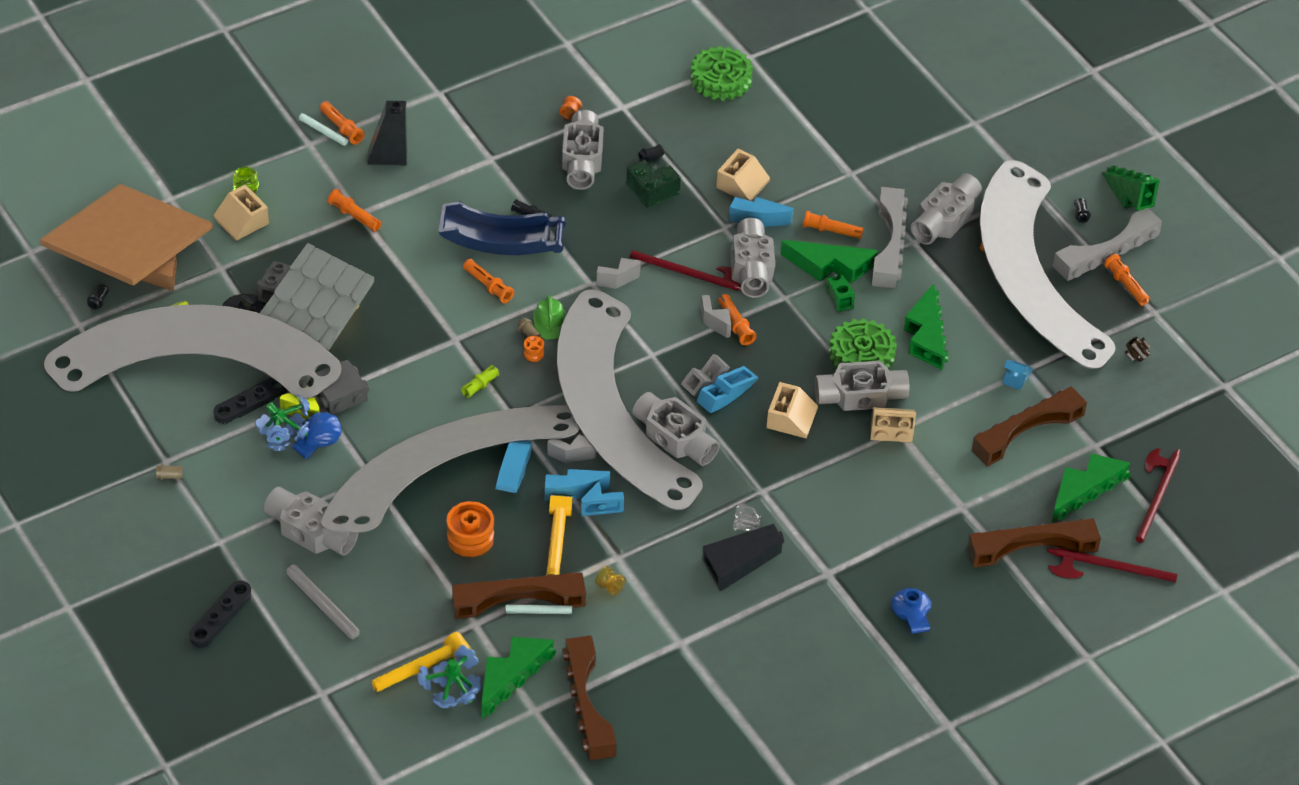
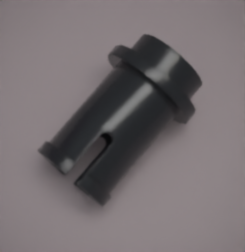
M660 144L648 149L642 148L638 152L639 160L642 163H649L650 160L664 155V149Z
M1078 198L1077 201H1074L1076 209L1075 218L1080 223H1086L1089 221L1091 213L1087 209L1086 200Z
M99 284L94 293L87 298V305L91 309L97 310L102 307L103 300L109 293L108 287Z

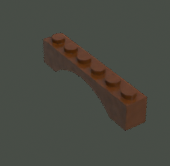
M1072 386L1065 390H1060L1055 395L1043 399L1040 403L1027 407L1023 412L1010 416L1006 421L995 424L985 432L978 433L973 439L972 452L988 467L1003 459L1009 444L1025 430L1050 423L1069 424L1084 416L1087 401Z
M1092 518L1005 530L999 529L989 532H976L969 534L967 548L973 567L995 565L1010 552L1030 546H1052L1079 553L1098 552L1101 537L1095 519Z
M583 572L452 585L455 619L478 617L482 612L494 605L515 599H536L556 605H572V608L586 606V590Z
M592 635L566 639L565 648H562L563 661L568 662V666H566L567 679L572 680L570 693L571 697L576 699V702H574L575 715L580 717V720H578L579 733L584 735V738H582L583 752L588 753L589 760L616 757V739L613 726L594 709L586 692V683L596 664V651Z

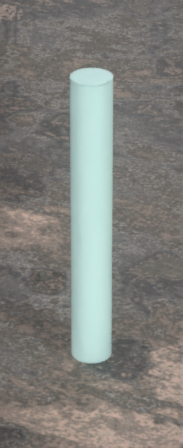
M304 113L299 116L300 121L341 145L345 146L348 143V139Z
M506 605V613L572 614V605Z

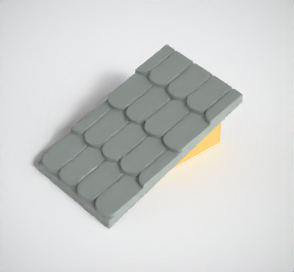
M307 243L260 314L278 319L302 331L329 351L373 285L374 277ZM302 377L299 380V386L305 388L311 377Z

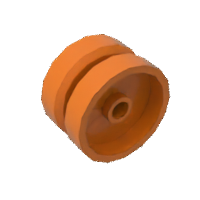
M472 501L459 503L454 506L447 515V542L449 547L455 553L464 557L480 556L489 551L494 542V516L492 511L486 505Z

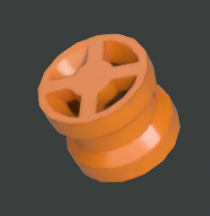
M567 96L559 109V113L564 119L572 120L573 114L581 110L582 103L577 97Z
M538 336L526 338L524 340V358L530 362L542 360L544 357V341Z

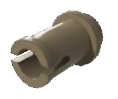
M524 318L519 321L518 330L524 333L527 338L530 336L542 337L533 326L532 320Z
M163 464L156 466V478H160L161 481H163V478L182 479L183 466H163Z

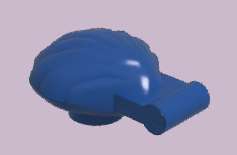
M318 412L310 416L306 420L310 422L308 425L310 429L308 436L296 442L292 449L303 458L308 459L317 448L327 447L336 443L342 430L341 423L335 415L327 412Z
M904 588L896 592L891 598V609L898 617L907 621L910 634L930 631L926 615L931 609L932 602L927 594L918 589Z

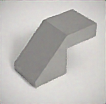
M621 258L618 269L598 266L596 286L617 289L640 278L641 261Z
M701 295L703 324L726 338L730 337L731 319L729 309L712 310L710 295Z
M713 354L702 370L692 368L681 385L694 397H697L701 388L714 384L717 376L727 373L730 367L718 355Z
M580 434L577 435L570 445L559 439H549L547 445V455L565 464L594 459L597 456V451Z

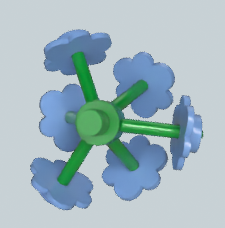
M297 394L299 405L285 410L276 408L272 402L268 403L265 407L270 412V415L263 414L255 422L256 427L259 428V433L261 435L266 434L267 441L270 442L266 446L273 448V451L286 449L285 446L290 445V436H294L296 433L295 441L308 436L310 430L308 425L310 422L306 421L305 423V419L299 413L294 414L290 418H287L286 415L301 409L303 415L308 416L307 410H310L309 402L306 398H302L300 394ZM283 422L287 423L285 428H281L280 424Z
M461 645L454 652L455 657H457L456 660L442 661L439 666H434V674L428 675L426 666L420 667L418 681L424 689H427V691L431 690L430 679L434 683H439L441 687H445L444 692L435 693L432 696V701L439 707L449 708L450 706H456L457 703L463 702L464 705L472 703L476 698L475 694L482 689L479 676L469 675L465 678L461 674L460 667L465 666L467 669H471L478 664V658L474 656V650L468 649L465 645ZM454 682L458 684L461 690V697L456 701L455 697L449 696L450 686Z

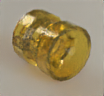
M605 566L598 573L595 583L601 588H607V591L615 596L623 589L626 578L621 574L614 573L611 567Z

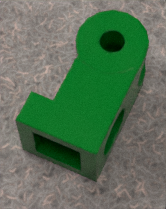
M840 274L825 278V287L834 302L835 310L841 312L854 309L855 293L845 277Z

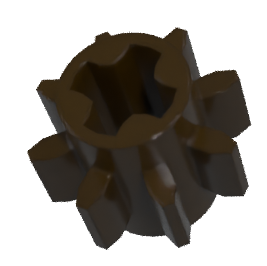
M1134 337L1127 342L1125 353L1131 361L1136 359L1138 362H1141L1150 355L1148 349L1151 346L1144 337L1141 339Z

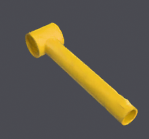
M555 495L550 497L549 514L553 515L546 575H559L565 521L566 516H571L572 497Z
M454 632L446 637L443 647L398 667L387 674L378 676L371 680L372 686L376 692L382 691L419 673L422 666H426L428 669L451 657L456 660L457 657H455L454 652L461 645H465L468 649L471 648L459 632Z

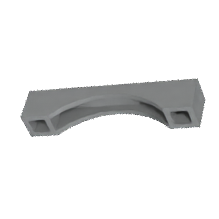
M881 187L878 215L889 228L891 240L888 246L874 259L872 286L896 288V281H901L902 269L898 268V266H902L903 254H899V251L903 252L904 240H901V237L905 235V226L902 223H906L907 212L903 211V209H907L908 198L904 197L905 189Z
M1149 208L1142 209L1132 214L1127 227L1115 238L1096 245H1070L1056 252L1053 268L1067 281L1078 278L1083 273L1094 270L1097 266L1103 264L1109 256L1125 254L1129 250L1141 246L1144 242L1158 237L1162 221Z

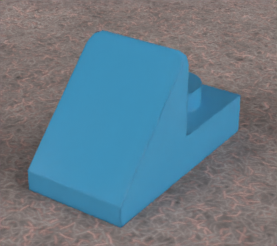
M1006 360L1004 368H1007L1002 383L1021 390L1030 376L1033 367L1015 360Z
M597 482L581 499V516L624 512L623 492L602 494L600 482Z

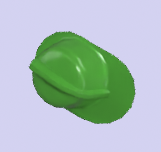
M548 295L547 299L541 300L534 310V327L541 334V338L554 340L559 338L566 312L560 301Z

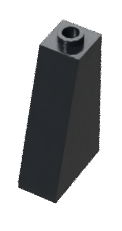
M386 101L368 149V165H407L406 101Z
M774 524L703 546L702 560L719 591H722L782 553L784 536L781 531L777 530Z

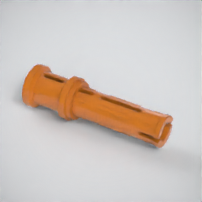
M328 101L321 103L319 110L339 128V132L343 136L349 138L351 144L356 145L363 140L365 132L360 128L358 129L352 120L346 119Z
M334 189L329 194L327 203L339 208L342 214L351 215L373 232L380 229L382 222L357 206L351 197L347 198L341 194L339 189Z
M808 210L803 221L804 228L807 226L818 229L819 232L827 230L861 240L864 231L863 227L831 220L826 215L812 214Z
M1118 254L1109 256L1105 260L1104 266L1111 270L1114 274V279L1120 281L1140 306L1147 304L1150 297L1131 276L1130 268L1121 262Z
M472 259L465 261L463 264L464 270L485 285L488 292L496 295L501 303L505 304L514 296V289L512 287H507L503 284L502 279L494 278Z
M728 294L722 295L725 302L719 297L718 303L723 309H729L732 330L739 336V342L745 346L752 344L757 338L755 331L750 329L748 320L742 318Z

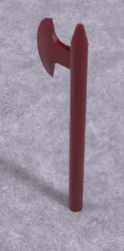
M631 251L630 258L732 290L742 291L741 285L732 280L731 267L722 266L716 268V270L724 273V277L721 278L641 252Z
M1161 448L1152 450L1146 457L1145 468L1148 472L1151 473L1155 467H1163L1166 470L1136 536V541L1139 543L1144 542L1180 459V449H1177L1170 459L1160 456Z
M1047 549V552L1063 558L1062 563L1058 566L1048 565L1052 573L1063 578L1074 579L1083 576V572L1073 568L1074 560L1176 582L1178 576L1176 573L1066 549Z

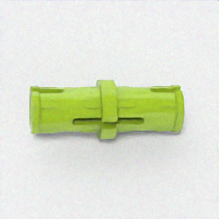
M490 365L480 374L474 375V379L461 387L462 394L466 398H470L480 389L486 388L490 381L499 376L498 369L494 365Z

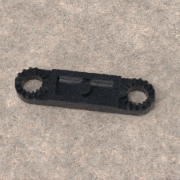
M271 377L216 405L213 410L214 419L222 424L232 422L231 420L237 417L240 418L274 401L275 398L285 395L287 389L283 386L281 388H274V384L277 385L279 382ZM223 410H227L229 414L220 415L219 412L221 413V411L223 412Z
M236 581L232 583L194 625L189 633L192 645L198 646V648H201V646L205 647V645L208 646L213 638L225 628L241 610L245 602L250 599L252 592L248 582ZM241 588L246 592L244 594H236L235 590L237 591V589L240 590ZM200 632L207 635L203 639L196 638V635L200 634Z

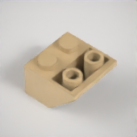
M737 149L717 171L716 188L734 197L752 202L770 181V177L755 156Z
M246 185L229 192L213 215V218L235 241L269 224L268 207Z
M779 382L768 410L766 428L807 439L818 410V405L800 387Z
M872 407L870 440L912 442L916 411Z

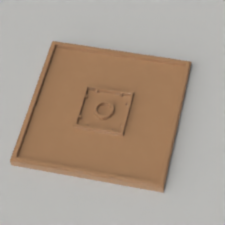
M119 184L42 237L40 245L134 286L213 227L210 221Z

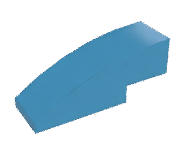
M735 197L730 206L729 221L739 223L746 218H756L762 221L766 227L791 225L794 208L756 197L754 202Z
M745 366L717 376L714 384L701 388L696 402L708 412L713 413L742 395L758 380V377Z
M531 441L509 442L497 479V490L517 493L531 456Z
M568 469L567 476L546 474L545 501H550L551 495L572 497V500L583 498L597 482H600L601 492L610 488V471Z

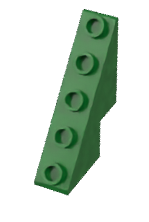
M1118 165L1109 166L1107 171L1102 172L1123 209L1134 206L1136 211L1154 207L1160 182L1159 178L1153 177L1151 174L1144 175V172L1119 168Z
M782 240L780 255L819 282L834 272L837 275L842 274L847 282L852 284L874 267V259L878 251L875 249Z
M932 284L905 316L904 330L914 335L910 340L909 354L943 370L944 363H948L949 355L948 350L944 349L946 347V336L942 335L944 322L940 320L942 314L941 305L937 304L939 302V291L935 290V285Z
M1091 453L1086 472L1065 467L1052 522L1064 519L1070 512L1079 510L1085 503L1094 501L1103 492H1108L1118 483L1125 482L1131 475L1129 472L1130 462Z
M512 637L509 658L487 657L481 718L491 715L502 701L508 700L511 693L517 688H521L532 674H536L546 661L554 658L556 654L554 640Z

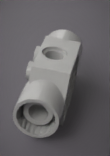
M590 110L575 112L571 123L566 124L564 127L562 169L567 171V183L572 188L579 190L590 188L593 185L594 175L601 171L604 127L598 125V116Z
M967 173L961 174L953 183L942 182L920 203L918 218L911 224V232L915 239L922 244L929 245L937 237L951 238L972 217L975 199L982 192L980 182L974 176Z
M746 218L739 222L737 234L733 236L730 251L732 280L741 283L743 294L752 298L761 297L768 292L775 269L773 238L765 235L763 222L756 218Z
M881 361L839 363L834 374L816 375L814 382L816 403H837L843 411L872 409V407L885 408L888 400L908 399L910 391L907 370L890 371Z
M646 392L635 403L632 414L646 425V436L675 458L688 456L699 465L706 466L716 457L720 443L705 432L706 419L676 397L661 400L653 393Z
M276 487L270 492L265 501L264 512L280 521L281 535L315 554L331 549L345 556L352 550L358 538V532H331L324 529L321 525V519L330 505L307 491L294 495L282 487ZM341 516L333 520L335 524L345 523L342 521Z

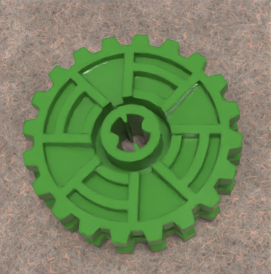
M718 46L717 49L709 47L708 51L702 50L701 54L695 55V60L692 59L690 81H692L693 88L696 87L698 93L702 92L704 97L711 96L713 100L720 98L721 101H725L726 98L732 100L734 96L741 97L742 92L746 93L748 87H751L753 71L751 60L746 59V54H740V50H731V47L726 49L722 48V46Z
M862 318L861 321L852 319L851 323L845 321L842 327L837 326L835 332L831 334L830 361L834 362L835 369H837L839 363L881 361L890 370L896 355L897 343H895V336L891 335L892 331L890 329H884V324L878 325L875 320L868 322L865 318Z

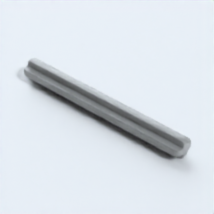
M295 564L286 569L287 575L349 639L354 640L359 636V629Z

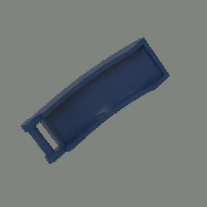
M461 201L442 205L439 235L463 247L491 254L527 255L549 251L560 253L564 247L562 238L566 219L562 216L549 217L547 213L519 216L497 215L470 208ZM551 227H556L554 241H549Z

